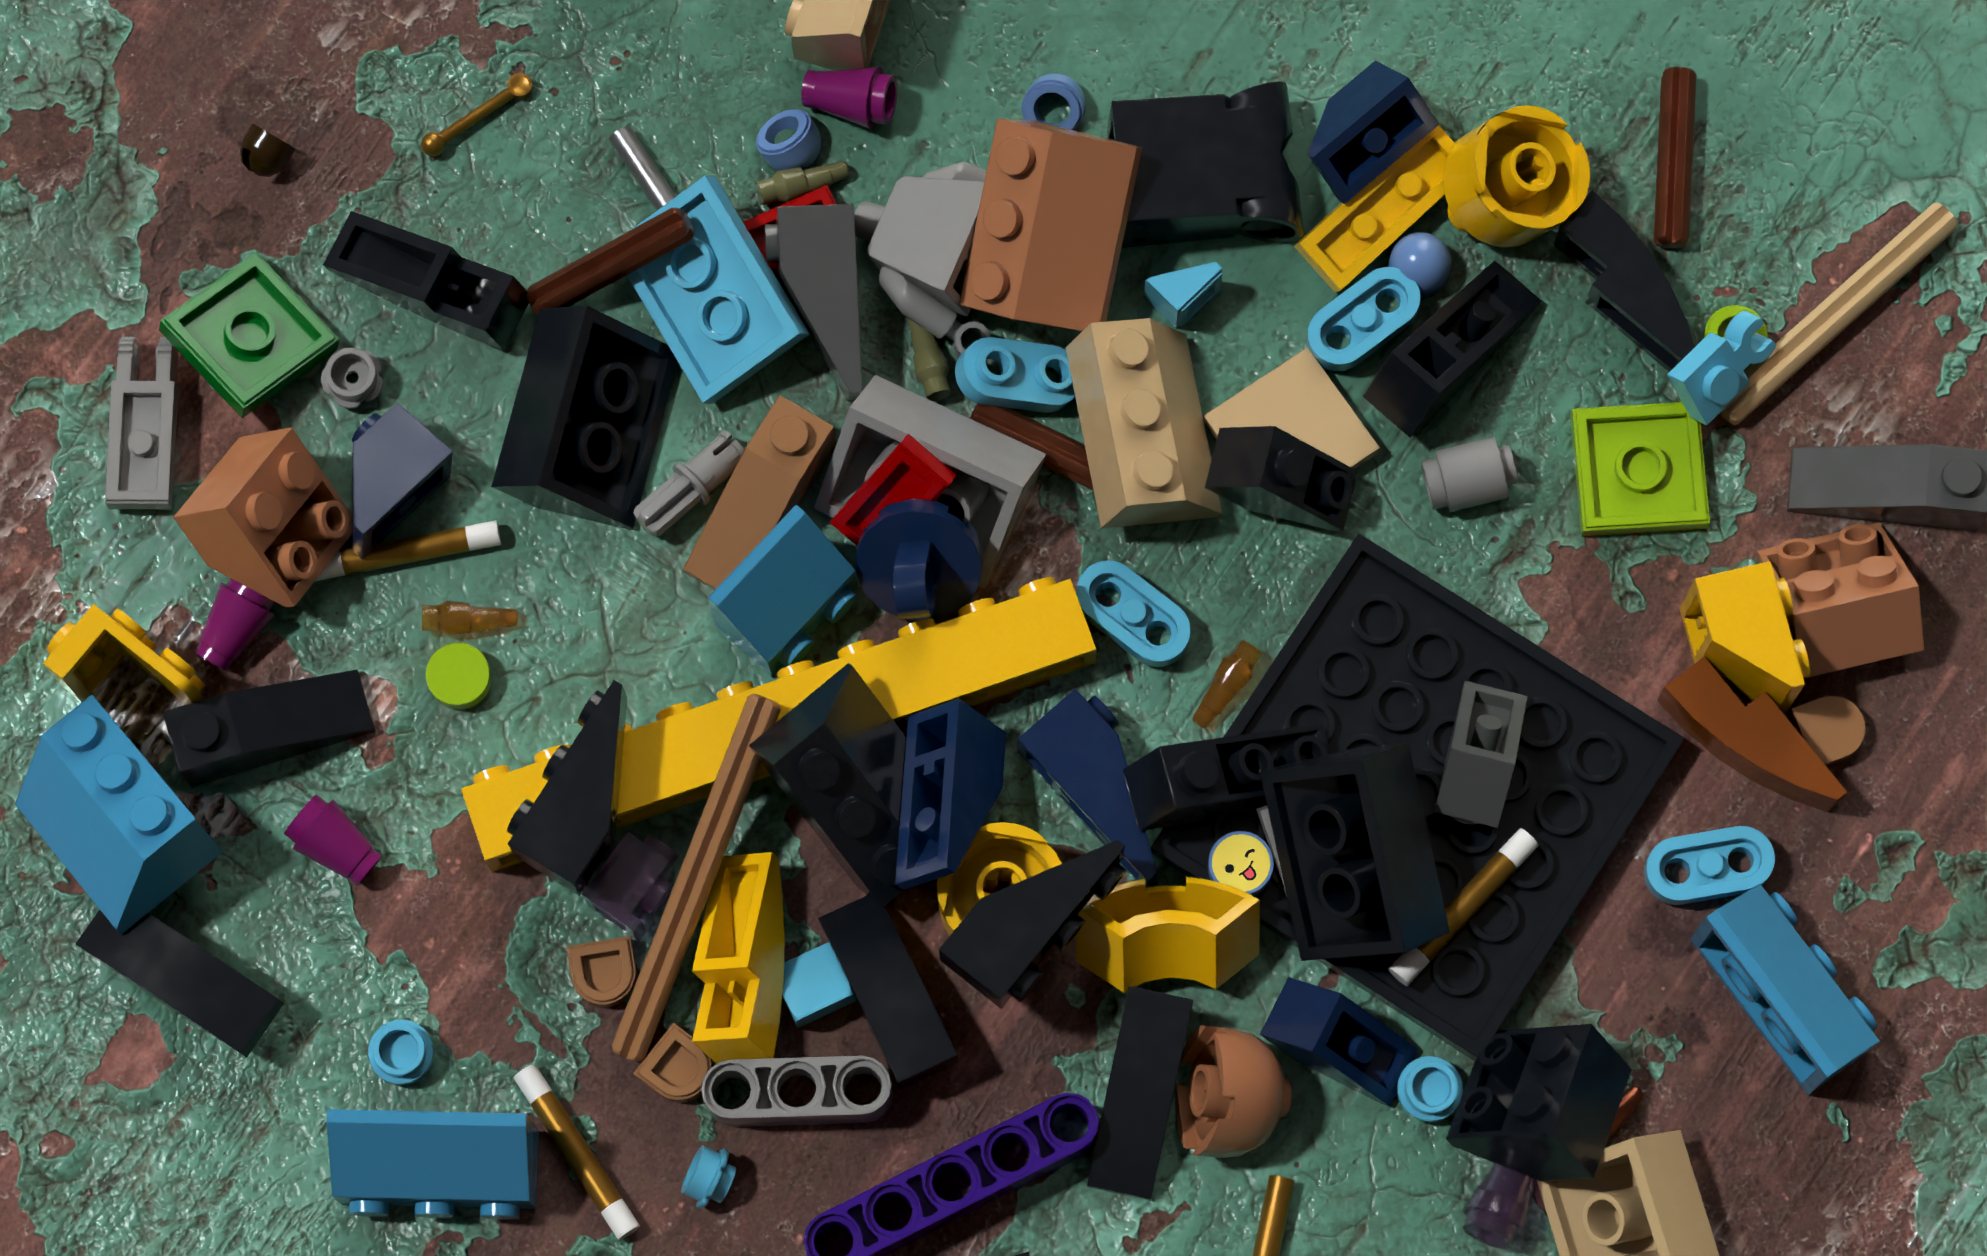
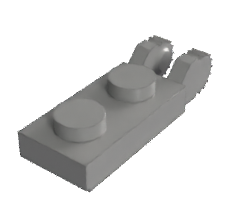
M121 337L118 343L116 380H111L105 504L109 509L172 510L179 391L176 384L177 349L166 337H160L156 347V381H137L140 348L137 345L136 337Z

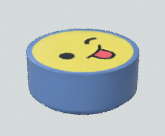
M1246 831L1228 833L1214 844L1210 852L1208 861L1210 880L1235 887L1255 896L1264 890L1271 879L1274 866L1273 855L1267 843L1253 833Z

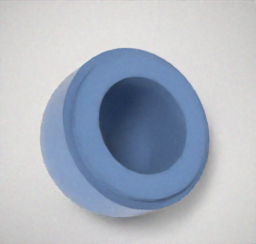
M1058 73L1047 74L1036 79L1028 88L1022 102L1024 120H1033L1074 131L1080 125L1086 109L1085 95L1079 84L1072 78ZM1045 93L1060 94L1070 105V116L1058 124L1044 121L1038 112V98Z
M799 109L786 110L773 116L762 126L756 138V147L767 164L777 171L801 167L802 170H805L814 164L820 154L821 135L816 124L806 111ZM796 129V132L789 139L774 144L775 136L781 130Z
M1416 232L1403 237L1396 243L1390 254L1388 267L1399 268L1403 275L1410 280L1416 281L1420 290V298H1426L1435 295L1444 288L1451 273L1452 259L1447 246L1441 239L1429 233Z

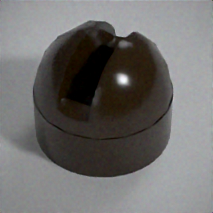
M252 124L242 141L240 149L241 162L249 171L254 172L256 175L270 177L279 173L287 165L296 149Z

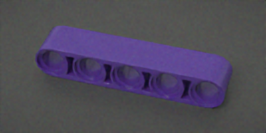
M1063 1093L1056 1095L819 1214L809 1223L805 1230L804 1246L807 1256H820L816 1250L817 1240L824 1231L834 1227L848 1231L853 1237V1246L847 1256H886L1082 1157L1092 1149L1097 1140L1099 1119L1095 1107L1087 1098L1079 1094ZM1067 1110L1075 1111L1084 1117L1088 1130L1082 1138L1074 1142H1064L1055 1137L1051 1131L1050 1123L1060 1112ZM1009 1139L1017 1140L1024 1144L1030 1155L1026 1165L1020 1170L1013 1172L1003 1171L992 1160V1152L995 1147L1002 1141ZM948 1169H958L964 1172L971 1181V1187L967 1195L957 1201H945L938 1197L933 1186L935 1179L941 1172ZM891 1198L901 1199L912 1208V1217L909 1223L904 1228L896 1231L885 1230L875 1221V1212L878 1206Z

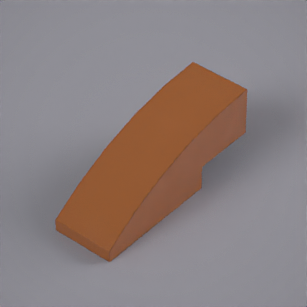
M1705 656L1667 684L1658 697L1657 701L1685 732L1717 759L1751 781L1790 800L1825 812H1829L1837 806L1846 795L1847 791L1766 691L1745 706Z

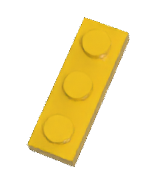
M1439 125L1345 204L1340 203L1294 245L1295 249L1334 293L1341 291L1445 195L1443 186L1444 167L1446 159L1455 143Z

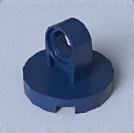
M912 498L889 504L880 510L878 518L872 521L867 528L865 527L859 536L855 570L862 590L880 609L897 616L898 619L919 621L923 619L936 620L951 616L970 602L980 585L984 549L977 530L969 521L965 525L959 518L947 513L949 506L938 501Z

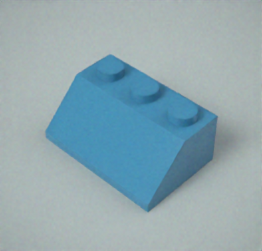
M93 695L89 696L41 735L15 805L121 935L223 852Z
M1758 884L1708 915L1690 940L1805 1093L1810 1095L1868 1053L1880 1042L1873 1033L1878 1026L1873 1015L1863 1002L1855 996L1848 1000L1835 983L1833 978L1838 973L1827 954L1816 944L1808 947L1793 926L1798 923V920L1785 899L1777 892L1769 895L1763 886Z
M327 1109L332 1197L341 1205H349L350 1215L383 1217L389 1215V1206H415L414 1215L417 1217L452 1218L454 1217V1207L480 1208L481 1218L512 1220L519 1219L520 1208L536 1209L539 1130L527 1113Z

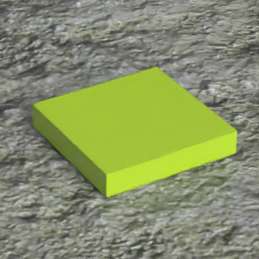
M1682 402L1572 409L1570 420L1581 536L1708 528L1710 516L1701 423L1690 418Z

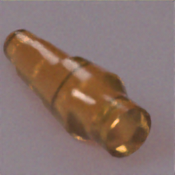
M450 600L439 605H422V631H439L447 636L495 631L498 628L514 627L518 623V613L515 609L471 606L470 603Z
M1241 640L1233 653L1223 657L1213 676L1212 684L1193 715L1192 720L1197 726L1207 728L1214 718L1221 714L1235 695H1238L1252 679L1254 666L1263 655L1261 651L1250 643Z

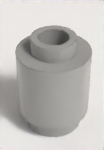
M1494 436L1436 450L1434 458L1421 461L1423 477L1432 510L1448 507L1449 512L1507 499L1509 498L1507 485L1518 483L1510 446L1498 448Z

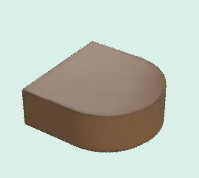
M1825 696L1791 708L1788 713L1793 726L1827 767L1851 757L1859 748L1865 736V720L1861 711L1854 703L1843 697Z
M631 936L566 946L572 984L578 995L586 1003L598 1008H610L621 1004L632 994L637 981V969Z
M673 1022L633 1074L663 1099L674 1103H685L702 1095L703 1078L712 1067L710 1057L692 1042L693 1037Z

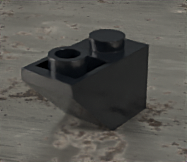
M1276 426L1229 427L1219 429L1205 488L1246 510L1332 531H1344L1358 471Z

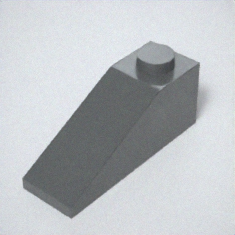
M854 204L778 206L776 224H766L764 226L766 262H778L780 283L810 333L812 340L846 400L855 401L862 392Z
M1932 444L1793 448L1791 451L1787 512L1977 532L1987 518V450Z

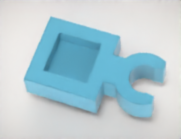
M1748 311L1738 313L1728 324L1724 338L1710 332L1667 374L1690 418L1708 425L1750 384L1743 370L1751 363L1763 362L1772 354L1776 347L1775 342L1758 333L1753 335L1764 324L1761 317Z

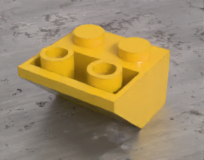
M1771 561L1695 578L1679 608L1694 664L1705 656L1734 692L1752 702L1766 691L1783 713L1787 712L1804 687V678L1810 676V664L1803 641L1801 639L1793 640L1786 616L1793 614V604L1786 580L1783 577L1775 578Z

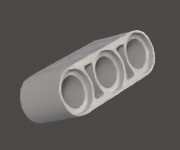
M866 1056L727 1060L717 1063L708 1070L703 1078L701 1088L703 1101L712 1117L721 1124L731 1127L868 1123L876 1121L885 1115L892 1104L893 1098L889 1072L882 1063ZM856 1075H872L881 1083V1093L872 1103L857 1105L849 1101L845 1096L846 1085ZM791 1077H807L816 1085L813 1099L805 1106L791 1107L780 1099L781 1087ZM727 1079H742L751 1088L750 1096L746 1103L732 1110L719 1106L715 1101V1093L719 1085Z

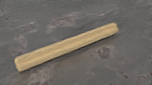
M1939 202L1931 204L1775 343L1774 351L1766 360L1761 363L1752 364L1744 372L1750 384L1719 414L1732 425L1742 422L1948 238L1958 224L1955 216L1943 204Z

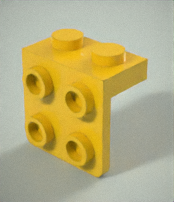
M92 604L76 624L72 622L65 624L54 635L47 646L46 651L50 655L43 662L44 666L61 686L81 703L96 693L125 657L185 704L204 699L200 691L206 685L195 675L196 671L167 647L160 655L156 654L154 649L157 646L145 635L147 632L118 608L108 616L95 604Z

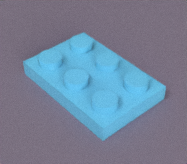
M704 175L637 225L645 223L670 208H678L679 210H684L689 216L695 232L693 238L633 271L627 277L702 403L714 404L810 333L717 178Z

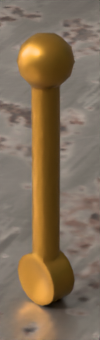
M524 73L513 74L507 82L508 87L440 133H427L421 141L423 152L428 156L435 157L440 155L444 151L447 142L510 100L527 99L533 91L530 77Z

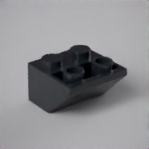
M1592 1024L1497 1031L1479 1053V1060L1474 1062L1446 1137L1447 1141L1453 1147L1539 1181L1594 1178L1632 1069Z

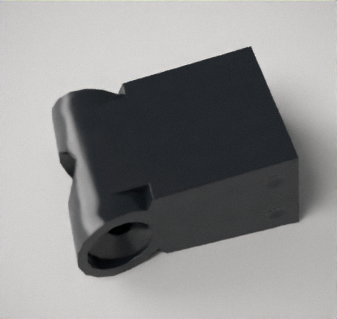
M1280 81L1268 82L1240 91L1231 97L1225 94L1112 101L1107 126L1108 139L1143 147L1122 248L1231 238L1237 234L1270 242H1291L1301 239L1304 236L1299 186L1282 154L1293 135L1287 84Z

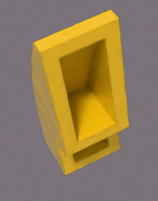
M773 852L724 856L708 896L692 972L705 983L692 1042L716 1064L727 1060L774 1058L784 983L785 934L779 858Z

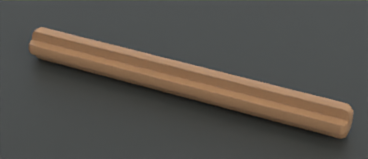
M751 694L747 697L613 1040L612 1051L623 1058L641 1062L646 1057L761 762L749 745L776 723L781 711L780 705L772 699L758 694Z

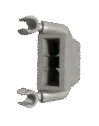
M958 162L925 173L923 177L904 176L896 181L886 206L864 201L858 205L854 213L855 236L870 241L867 247V257L880 270L879 283L900 312L939 339L944 335L952 339V350L957 358L965 351L961 344V337L963 335L973 333L980 338L991 337L989 330L979 322L961 324L955 320L957 313L968 316L971 309L959 305L987 171L968 162Z

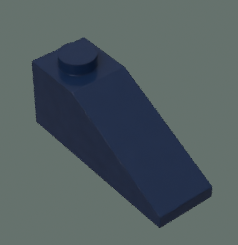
M1074 689L1018 738V753L1103 846L1116 840L1124 844L1125 854L1120 864L1135 880L1145 878L1146 887H1154L1158 872L1146 830L1139 831L1123 773L1127 763L1119 735L1113 730L1119 725V722L1099 698L1093 696L1087 701Z
M959 698L908 716L895 885L902 890L956 872L1003 788L1006 732Z

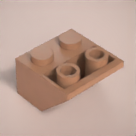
M292 427L239 437L173 517L208 567L286 608L296 606L353 533L351 512Z
M1880 522L1870 525L1854 524L1843 528L1840 532L1810 539H1789L1778 546L1757 551L1758 563L1771 561L1775 578L1783 577L1788 584L1792 598L1793 614L1786 616L1792 639H1801L1805 645L1810 664L1809 677L1924 650L1919 585Z

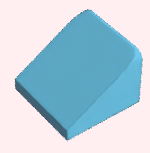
M1212 262L1150 277L1145 281L1144 296L1176 329L1178 327L1181 328L1221 290L1223 268L1217 262Z
M829 942L784 962L782 996L797 1028L856 1001L851 985Z

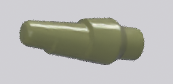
M844 161L802 170L801 167L778 170L770 178L756 181V190L762 205L777 201L787 203L825 185L832 187L833 183L849 177L850 170L848 164Z
M908 318L915 352L913 361L916 379L923 385L927 399L931 401L945 399L950 396L951 391L947 380L949 366L942 349L939 347L936 336Z

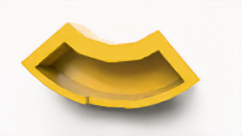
M1186 877V886L1146 887L1145 878L1117 885L1103 901L1094 895L1078 914L1086 922L1076 935V962L1123 993L1128 991L1129 986L1136 987L1144 982L1164 978L1195 980L1217 989L1259 955L1260 900L1247 892L1216 881Z

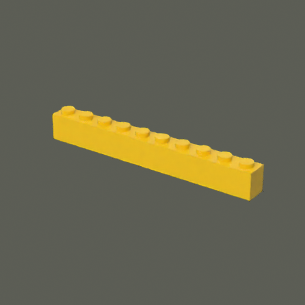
M1054 577L1041 578L1022 586L1018 590L1020 596L996 604L994 598L980 599L961 607L958 610L960 617L935 625L934 619L919 620L899 629V638L875 646L872 639L858 641L840 649L837 652L838 659L814 666L812 660L797 662L777 672V680L754 687L751 681L736 683L716 693L718 700L696 708H693L691 702L669 706L656 713L657 721L632 729L630 723H625L616 829L708 798L747 697L751 694H758L776 701L780 705L781 710L777 719L779 721L849 663L855 668L902 731L907 729L908 716L959 698L971 707L1095 664L1096 647L1071 578L1059 583L1055 582ZM561 744V745H565L566 747L570 748V745H569V744ZM561 745L540 751L533 757L535 763L513 771L510 770L508 765H500L481 771L473 776L474 784L461 788L484 860L491 872L523 862L513 855L507 844L512 837L511 834L507 833V828L519 806L526 799L535 802L548 782L542 778L544 769L554 752ZM760 762L753 782L772 776L762 762Z

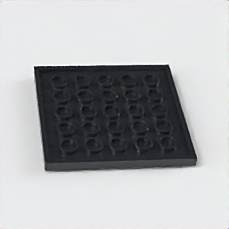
M1358 533L1224 737L1323 723L1331 754L1359 747L1409 742L1444 907L1458 895L1519 828L1528 832L1537 841L1539 846L1408 986L1399 982L1388 969L1402 953L1318 960L1473 1061H1478L1479 1053L1502 1025L1685 738ZM1465 681L1528 696L1516 763L1498 828L1480 823L1465 824L1453 819L1451 816L1434 812ZM1259 807L1196 823L1164 827L1150 847L1152 854L1187 877L1210 880L1208 873L1209 855L1214 844L1224 835L1236 831H1246L1259 836L1268 845L1256 810ZM1274 862L1272 876L1268 885L1259 894L1254 896L1260 900V924L1298 947L1288 899Z

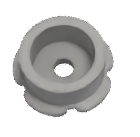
M344 348L335 352L329 358L321 373V384L325 393L331 394L337 405L344 408H357L365 400L367 402L373 401L381 392L383 379L379 376V372H381L382 367L377 357L371 352L356 348ZM356 373L359 376L358 381L349 383L347 381L348 375Z

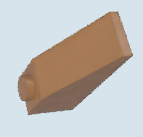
M779 395L745 448L683 568V572L715 590L795 505L800 506L835 450L834 426Z

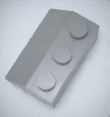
M875 375L849 407L814 509L833 518L903 438L910 434L957 475L936 501L949 506L947 513L959 518L965 525L969 521L976 528L984 549L979 586L985 588L1028 504L1046 454Z

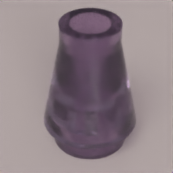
M1494 1163L1462 1209L1463 1214L1466 1216L1463 1230L1472 1238L1486 1245L1500 1249L1511 1248L1515 1238L1524 1235L1533 1178Z

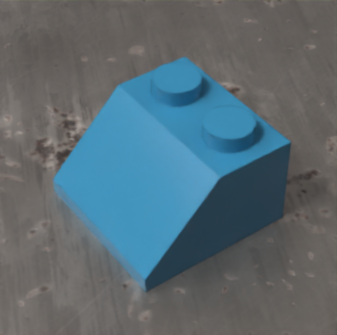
M795 505L708 597L715 626L772 677L783 665L786 667L800 662L807 655L814 644L810 636L826 619L834 624L852 607L857 599V594L853 592L858 586L856 570L812 519L799 506Z

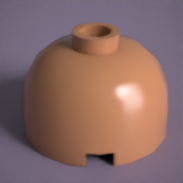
M1202 1025L1191 1033L1180 1061L1183 1064H1192L1189 1074V1089L1184 1084H1176L1175 1092L1176 1124L1182 1145L1185 1149H1196L1192 1155L1217 1158L1239 1157L1256 1150L1273 1134L1280 1117L1287 1115L1291 1105V1085L1287 1078H1283L1279 1061L1268 1044L1251 1033L1224 1027Z

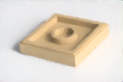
M1308 347L1203 417L1204 424L1216 440L1220 428L1276 426L1353 469H1356L1377 455L1380 450L1376 441ZM1271 516L1274 522L1281 519L1279 517Z

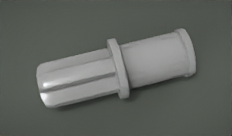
M722 430L718 437L685 465L676 463L672 467L674 475L635 507L633 514L647 533L655 537L660 536L696 504L707 505L710 502L709 494L732 475L745 449L736 439L730 443L732 435L729 432Z

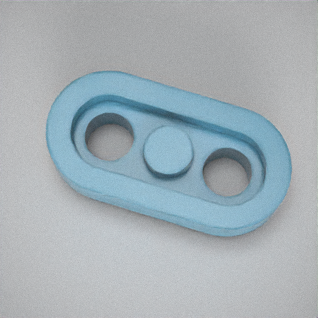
M1378 268L1320 309L1310 321L1307 333V347L1321 367L1332 371L1349 370L1409 327L1415 320L1420 305V290L1416 281L1407 278L1399 268ZM1382 296H1390L1397 301L1399 307L1394 312L1386 313L1377 307L1376 300ZM1332 333H1342L1349 339L1350 344L1346 348L1338 350L1330 347L1326 338Z
M985 337L973 342L959 356L956 362L955 378L960 390L966 397L978 404L1051 413L1062 409L1075 398L1067 353L1065 349L1058 346ZM986 359L993 360L999 365L1001 375H995L988 370ZM1045 367H1050L1057 372L1060 377V383H1055L1047 377Z
M1117 561L1097 562L1089 566L1082 573L1077 583L1076 595L1084 617L1089 623L1145 665L1152 667L1168 666L1178 661L1184 655L1189 645L1191 630L1187 615L1177 604L1129 567ZM1104 588H1111L1118 592L1120 600L1116 605L1106 607L1097 601V593ZM1153 627H1163L1169 632L1170 639L1167 643L1157 646L1147 640L1146 633Z
M1734 826L1671 837L1658 843L1647 857L1644 865V880L1649 891L1658 900L1671 905H1683L1740 895L1758 884L1763 885L1768 879L1775 864L1774 849L1769 839L1762 832L1748 826ZM1734 852L1745 854L1750 861V869L1743 873L1734 871L1728 864L1729 854ZM1670 863L1682 865L1687 872V880L1680 884L1672 883L1665 876V866Z

